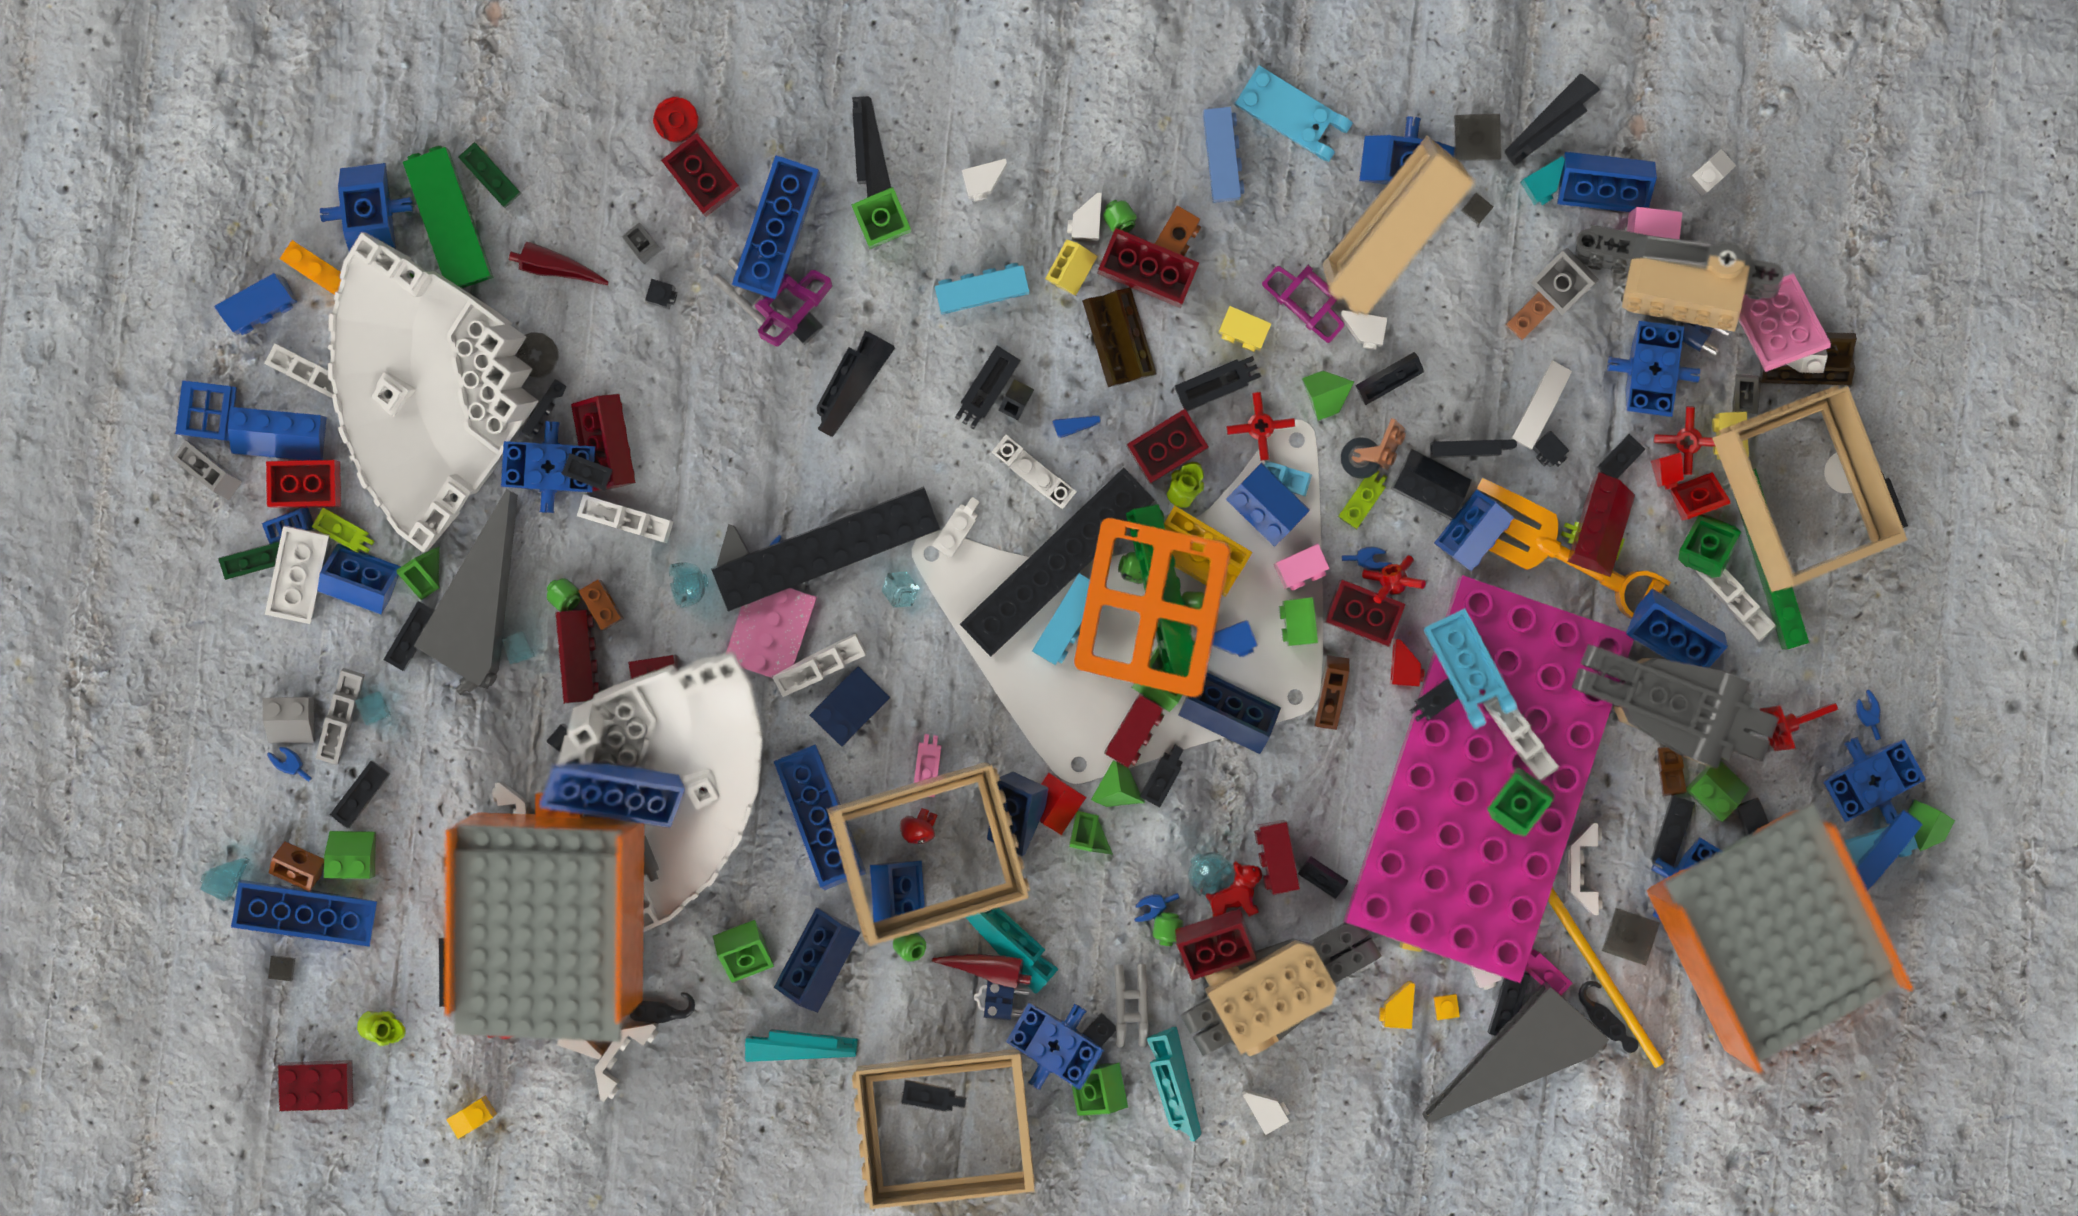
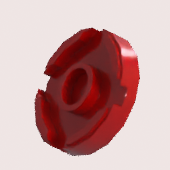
M674 96L666 98L655 109L656 111L653 116L655 130L662 138L669 142L679 143L686 141L694 135L698 128L699 117L697 110L690 101L684 98Z

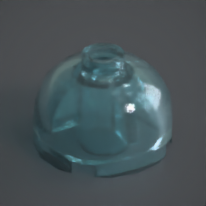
M689 562L671 564L669 566V576H673V583H670V588L676 605H680L679 608H686L697 604L705 594V587H708L707 575L702 574L698 566Z
M1207 852L1202 855L1198 853L1190 861L1192 865L1188 870V879L1193 890L1199 896L1202 894L1205 896L1206 893H1211L1224 882L1222 877L1225 873L1228 876L1231 874L1233 865L1222 854Z

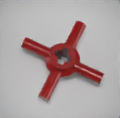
M1261 392L1252 393L1255 414L1251 416L1248 423L1226 426L1227 435L1249 433L1251 437L1258 440L1260 461L1269 460L1267 438L1272 435L1274 429L1295 427V419L1273 420L1263 411ZM1258 421H1262V424H1266L1267 428L1263 429L1264 432H1260L1259 429H1255V425L1258 424Z
M1686 406L1685 428L1681 429L1677 435L1655 434L1654 443L1676 444L1679 451L1684 453V475H1692L1694 453L1699 451L1702 446L1716 447L1713 437H1702L1700 431L1694 428V406ZM1690 436V440L1694 441L1691 445H1688V441H1685V438Z
M1407 555L1400 565L1390 564L1385 566L1381 572L1370 570L1362 572L1363 579L1380 581L1381 589L1373 597L1376 603L1380 604L1388 594L1402 593L1406 586L1419 589L1425 588V580L1407 577L1406 571L1414 562L1412 556Z

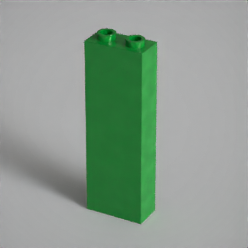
M439 145L430 148L429 153L423 155L415 153L408 156V160L403 161V165L442 276L462 289L494 278L450 150Z

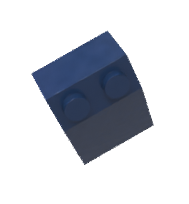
M858 666L809 716L843 747L891 697Z
M1010 772L1000 776V781H997L999 790H1002L1006 803L1003 804L1005 812H1009L1012 825L1009 826L1010 832L1015 834L1018 847L1015 848L1016 854L1024 856L1045 810L1049 788L1018 773ZM989 825L987 840L994 843L991 828Z

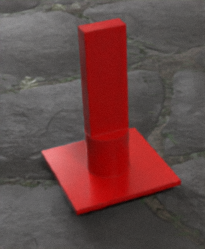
M1833 703L1799 716H1795L1792 713L1784 716L1781 705L1764 707L1759 710L1779 718L1772 738L1768 737V741L1771 747L1774 748V751L1796 749L1791 733L1798 731L1800 724L1839 709L1837 704Z

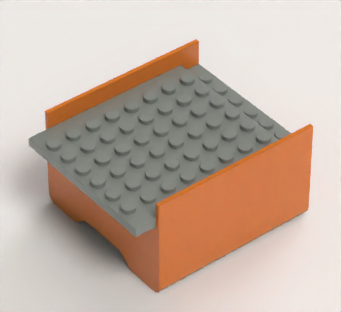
M538 792L535 794V814L474 813L446 829L445 1015H451L455 1012V1034L619 1042L621 1040L622 1020L643 1001L644 824L605 817L583 816L580 813L540 807V802L544 792Z
M1813 803L1786 813L1760 827L1752 835L1690 868L1671 875L1646 890L1724 1050L1758 1073L1763 1071L1759 1064L1763 1059L1897 986H1901L1908 991L1913 990L1912 984L1835 825L1821 820Z

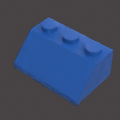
M273 273L216 304L214 307L233 333L245 335L254 330L253 326L256 324H265L271 321L276 313H285L291 310L293 304L298 301L286 279Z
M1262 462L1226 498L1274 547L1310 511Z
M1476 490L1434 544L1468 570L1472 571L1474 567L1480 564L1486 552L1495 545L1497 538L1509 527L1514 517L1498 503Z
M337 544L320 571L317 591L382 614L391 599L399 577L396 570L402 566L360 551L357 553L344 545Z
M1248 620L1215 632L1212 643L1213 647L1232 655L1238 654L1239 657L1254 653L1253 648L1258 646Z
M922 860L870 865L874 922L925 907Z

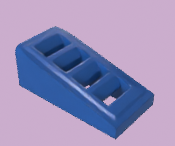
M1099 416L1052 420L1056 434L1060 439L1098 425L1101 422Z
M300 508L263 522L262 526L269 544L280 541L283 530L281 521L286 526L293 527L290 520L292 518L296 528L304 530L314 529L312 528L314 522L309 508ZM272 524L276 525L277 531L279 533V536L277 537Z

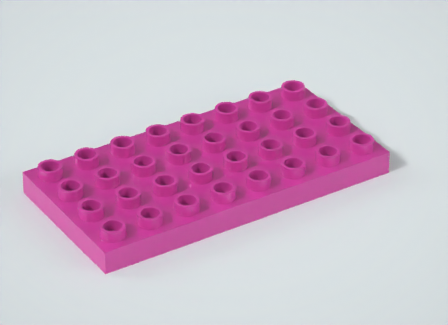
M1462 575L1458 578L1446 617L1463 609H1466L1507 689L1513 697L1518 711L1529 723L1530 729L1542 742L1544 749L1558 765V769L1541 781L1542 784L1548 786L1555 794L1554 800L1526 836L1510 832L1493 820L1487 809L1516 768L1525 770L1535 779L1537 778L1484 706L1485 702L1479 704L1478 707L1485 718L1486 724L1476 729L1471 725L1460 699L1429 720L1424 717L1417 722L1415 717L1422 713L1419 709L1412 715L1343 922L1521 983L1613 705L1571 687L1579 668L1598 673V671L1580 664L1588 644L1628 658L1634 639L1626 635L1625 631ZM1435 651L1433 652L1419 697L1448 678ZM1604 675V677L1620 683L1619 679ZM1480 690L1479 694L1485 695V691Z

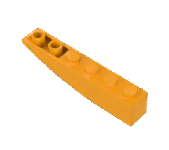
M292 240L280 257V260L335 295L339 290L341 271Z

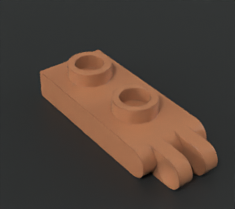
M1538 292L1506 326L1522 341L1555 307Z

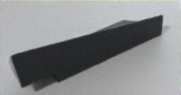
M1579 74L1504 151L1511 163L1516 166L1588 111L1583 103L1600 91L1599 87L1583 74Z
M852 97L857 183L866 184L868 198L891 188L871 97Z
M865 330L857 351L848 347L816 407L817 414L821 416V424L818 427L819 431L831 437L835 435L894 351V345Z

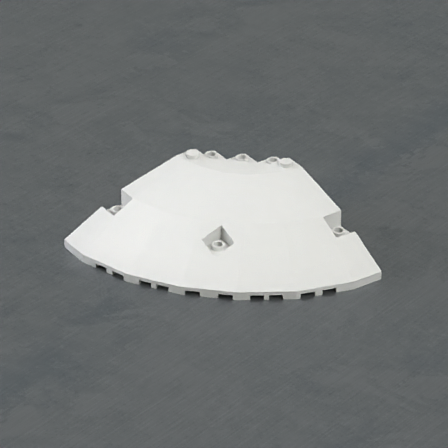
M364 232L360 234L344 260L340 274L339 290L334 296L336 300L333 312L329 315L331 344H328V350H331V362L328 363V378L332 381L334 392L332 399L335 413L338 412L340 427H338L344 444H347L351 453L349 457L351 461L354 460L358 470L357 476L362 487L370 492L375 499L374 503L377 507L380 506L388 516L386 519L395 531L425 553L460 514L459 511L469 495L475 494L480 490L503 459L504 441L515 442L522 433L521 431L530 419L529 415L538 403L536 398L521 388L532 368L515 356L526 336L511 326L512 322L448 279L435 271L426 272L410 260L411 258ZM411 270L415 273L413 279L410 277ZM389 390H391L393 394L391 398L388 396ZM454 493L458 496L457 501L453 499Z
M733 652L694 660L693 664L678 671L672 665L614 685L595 694L594 699L573 708L567 731L568 735L564 737L559 762L556 765H618L678 774L685 787L671 828L644 824V836L646 835L659 867V870L656 871L658 880L650 882L648 875L644 876V932L670 921L683 910V907L688 902L696 899L703 889L713 884L719 875V871L728 861V857L742 839L743 831L758 792L762 732L750 680ZM691 675L692 679L687 680L684 676ZM706 787L707 790L701 791L699 788ZM584 814L585 816L599 817V816H593V815H586V814Z

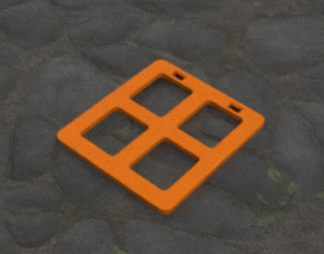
M1104 519L1100 527L1074 659L1076 668L1081 671L1186 696H1199L1204 688L1231 554L1229 545L1224 542L1119 519ZM1127 527L1139 530L1137 537L1126 535ZM1118 537L1151 544L1154 547L1144 596L1112 590L1107 587L1114 544ZM1193 542L1205 544L1203 552L1192 550ZM1174 550L1211 559L1201 609L1166 602L1163 599L1171 554ZM1103 605L1135 611L1140 614L1131 663L1099 657L1093 653ZM1160 618L1195 625L1198 629L1189 675L1187 677L1154 670L1150 667L1158 620Z

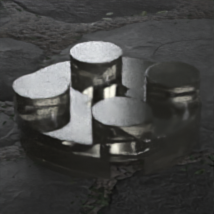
M531 332L525 334L526 339L515 356L532 368L529 374L530 377L542 378L549 375L555 369L559 359V350L556 343L543 333ZM536 349V351L542 352V355L539 356V361L530 358L532 350Z

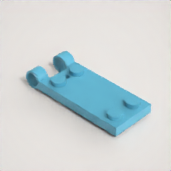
M1260 65L1235 102V106L1326 162L1331 160L1335 151L1318 141L1328 125L1331 124L1343 133H1348L1353 125V122L1345 116L1337 114ZM1317 124L1319 129L1314 130L1313 125Z
M1466 609L1424 628V632L1474 729L1486 724L1478 705L1497 696L1499 705L1505 714L1517 709L1513 697L1507 689ZM1484 690L1485 695H1480L1479 691Z

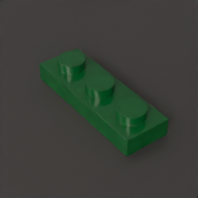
M475 142L458 156L504 208L521 194L517 187Z
M280 541L219 557L218 560L224 579L227 580L275 567Z

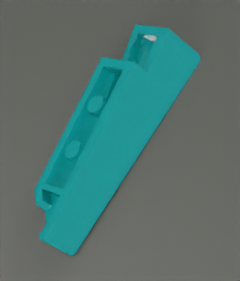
M999 907L965 917L1000 956L1023 959L1022 974L1032 976L1031 984L1026 985L1035 994L1059 970L1041 957L1046 949Z
M1172 1027L1147 1037V1042L1156 1058L1150 1062V1066L1169 1126L1176 1131L1181 1130L1190 1137V1141L1194 1142L1201 1136L1202 1132L1177 1027Z
M771 1029L769 1031V1038L749 1035L746 1037L745 1061L855 1057L858 1038Z

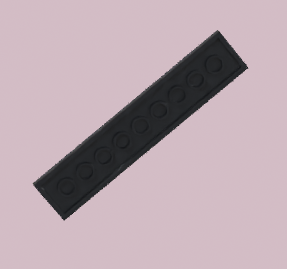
M1123 467L960 623L961 627L992 657L1094 559L1100 527L1104 519L1114 518L1128 521L1127 512L1148 507L1155 499Z
M923 486L713 567L711 570L729 612L938 531L940 527Z

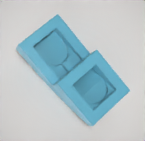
M1265 461L1264 465L1292 493L1306 497L1312 477L1310 473Z

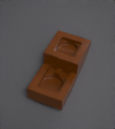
M1668 747L1658 748L1657 755L1662 795L1685 794L1687 790L1683 774V757Z

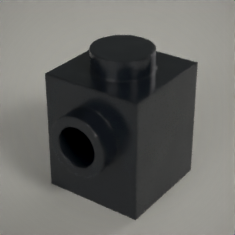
M651 279L645 301L670 310L671 304L674 305L678 292H676L674 285Z
M1552 431L1547 432L1532 448L1538 454L1536 459L1543 466L1548 465L1549 467L1554 465L1559 467L1568 458L1566 454L1570 451Z

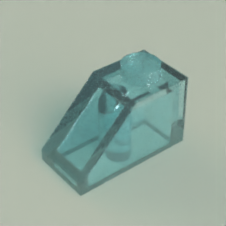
M244 857L211 868L209 871L206 870L200 880V883H202L200 890L222 901L230 900L250 859Z

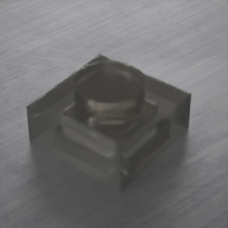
M1476 192L1461 211L1479 225L1492 210L1493 206Z
M272 955L268 979L293 981L296 958Z

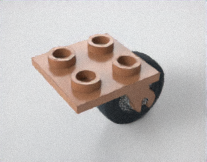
M1391 418L1380 446L1371 439L1364 437L1350 440L1341 452L1343 469L1352 477L1360 479L1374 475L1380 467L1388 470L1389 466H1392L1396 460L1397 453L1395 452L1398 445H1401L1405 439V428L1397 420Z

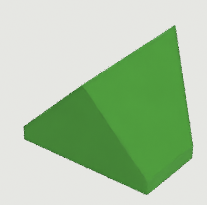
M1320 371L1302 378L1318 421L1340 412L1354 384L1352 380L1326 371Z
M440 546L415 557L396 570L397 574L420 600H423L440 588Z
M1114 760L1091 798L1092 801L1105 807L1145 803L1144 799L1140 797L1141 793L1129 768Z
M1915 799L1907 811L1922 823V826L1914 835L1920 852L1945 841L1955 822L1954 819L1942 811Z
M1077 811L1069 847L1113 855L1098 820L1099 816Z

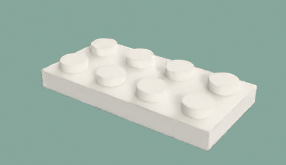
M286 525L283 526L265 615L311 624L318 593L319 574L323 568L330 535Z

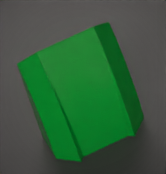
M1698 515L1679 550L1678 560L1685 567L1704 573L1711 578L1721 577L1737 544L1741 531L1737 527L1714 517Z
M1516 768L1487 810L1493 820L1510 832L1526 836L1554 800L1555 794L1548 786L1539 782L1525 770Z

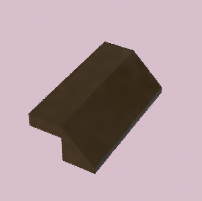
M1132 289L1115 290L1102 296L1082 300L1107 386H1118L1156 375L1157 373Z
M1825 332L1830 341V348L1826 349L1827 359L1823 373H1802L1787 364L1765 372L1760 362L1761 383L1851 385L1855 372L1853 353L1857 340L1856 333Z

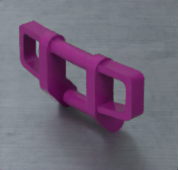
M1309 264L1297 277L1283 267L1276 266L1262 282V286L1277 299L1276 301L1280 305L1284 304L1307 324L1306 328L1313 330L1325 342L1330 343L1342 330L1345 323L1331 308L1338 298L1329 292V285L1312 271L1313 268ZM1276 272H1281L1293 280L1281 296L1268 284ZM1305 278L1310 280L1330 298L1313 318L1289 297ZM1327 311L1339 324V327L1331 336H1326L1315 326Z
M811 270L797 284L790 275L785 273L777 296L787 288L794 296L805 301V303L789 319L777 313L769 306L775 299L766 296L763 300L760 299L755 304V308L766 320L758 329L759 337L776 347L780 346L798 328L797 325L814 306L817 307L832 288L831 279L816 270ZM813 280L824 283L817 293L806 289ZM773 324L784 329L777 337L766 333Z

